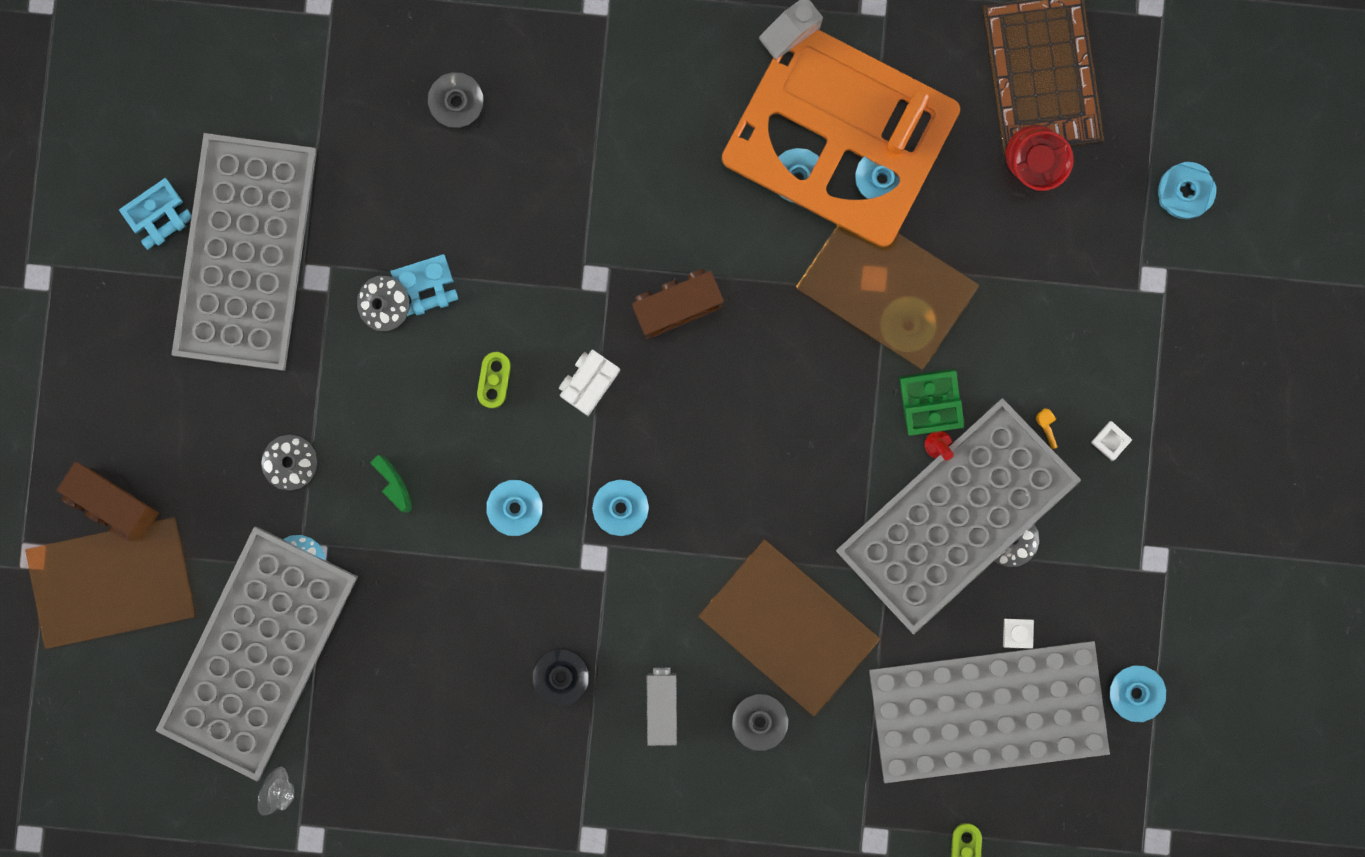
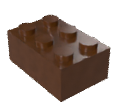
M703 269L697 270L687 275L688 280L678 284V281L674 280L662 285V291L652 295L651 291L635 297L636 302L632 303V308L646 340L724 307V300L711 270L708 272H704Z
M76 461L56 490L64 495L61 499L63 502L82 512L85 509L88 510L85 516L105 527L110 524V532L129 542L132 538L142 541L159 515V512Z

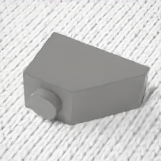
M799 0L785 10L759 36V40L774 59L777 60L820 29L823 17L810 0Z

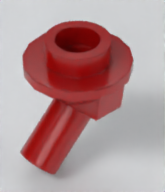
M943 431L932 432L927 436L925 449L931 457L937 458L941 455L944 460H950L954 455L949 448L953 442L947 433Z

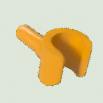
M1045 408L1036 415L1035 419L1044 430L1050 448L1055 449L1057 444L1049 425L1056 418L1049 409Z

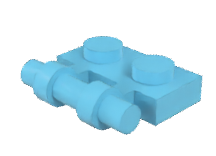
M166 178L119 209L134 233L138 234L144 229L147 230L149 236L141 240L147 250L155 244L159 246L165 242L164 238L174 231H181L192 218V214L188 209L179 215L174 208L182 204L183 201ZM167 214L170 221L157 229L154 222Z
M444 254L391 271L392 277L400 281L405 287L408 296L411 297L412 303L409 304L407 316L412 314L418 316L424 314L425 310L437 306L443 308L449 306L448 303L459 300L456 289L444 291L443 285L453 282ZM435 289V296L421 300L420 292Z

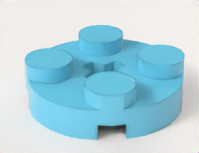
M1183 162L1170 168L1164 173L1159 182L1158 195L1160 206L1172 216L1180 219L1199 217L1212 206L1216 197V185L1209 175L1210 172L1204 166L1194 162ZM1186 183H1189L1191 185L1190 189L1194 191V195H1189L1185 198L1180 191V187H1184Z

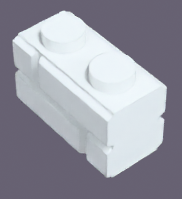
M591 350L589 354L584 352L575 364L579 368L573 377L567 375L559 387L562 390L560 397L587 416L590 415L621 371L620 368L594 350Z

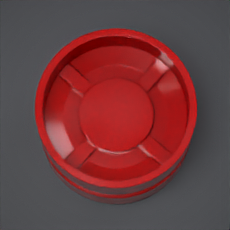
M1029 125L1021 128L1011 137L1006 148V162L1012 174L1027 187L1046 191L1058 187L1068 178L1073 167V152L1069 143L1051 128L1043 125Z

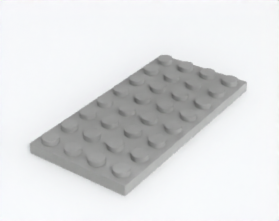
M204 133L172 356L285 371L317 152L316 148Z
M1003 398L949 446L954 454L952 459L944 460L941 455L938 456L836 550L842 559L913 635L1081 482V479Z
M255 526L156 731L255 781L260 780L358 576Z
M1095 641L869 669L884 783L1110 754Z

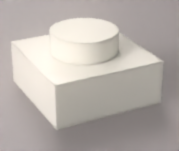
M1109 421L1091 443L1111 461H1114L1132 439L1112 421Z
M1004 619L1003 647L1033 648L1034 620Z

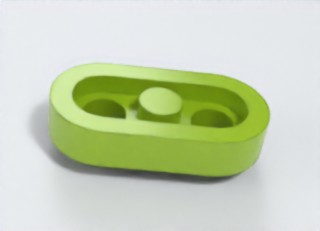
M489 353L482 362L477 397L479 402L487 408H497L506 399L511 364L503 353ZM494 362L502 364V369L499 372L492 370ZM491 389L497 391V397L493 400L487 397V393Z
M970 823L958 825L952 834L951 857H981L982 835L979 829ZM963 833H971V840L969 842L962 841Z

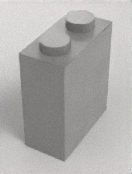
M669 667L653 668V673L647 674L648 745H677L676 673H670Z

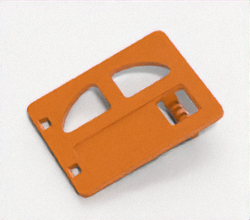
M817 30L789 50L794 56L788 67L779 63L782 56L777 60L773 58L723 151L722 162L732 171L875 245L887 247L892 244L960 113V106L956 100ZM900 100H904L908 105L890 140L887 141L881 137V134L897 103ZM923 111L931 115V119L915 150L908 152L904 148ZM780 114L826 139L827 144L806 180H799L792 175L776 155L768 132V120L771 115ZM746 124L755 128L748 141L739 138ZM846 151H851L861 157L865 156L878 166L883 165L892 170L899 177L900 181L890 192L865 200L840 199L830 196L826 191V186Z

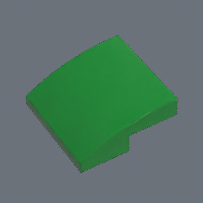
M955 368L899 377L908 436L964 428L962 403L959 398Z
M377 455L370 463L390 483L382 492L401 512L408 513L412 510V506L403 480L386 457Z

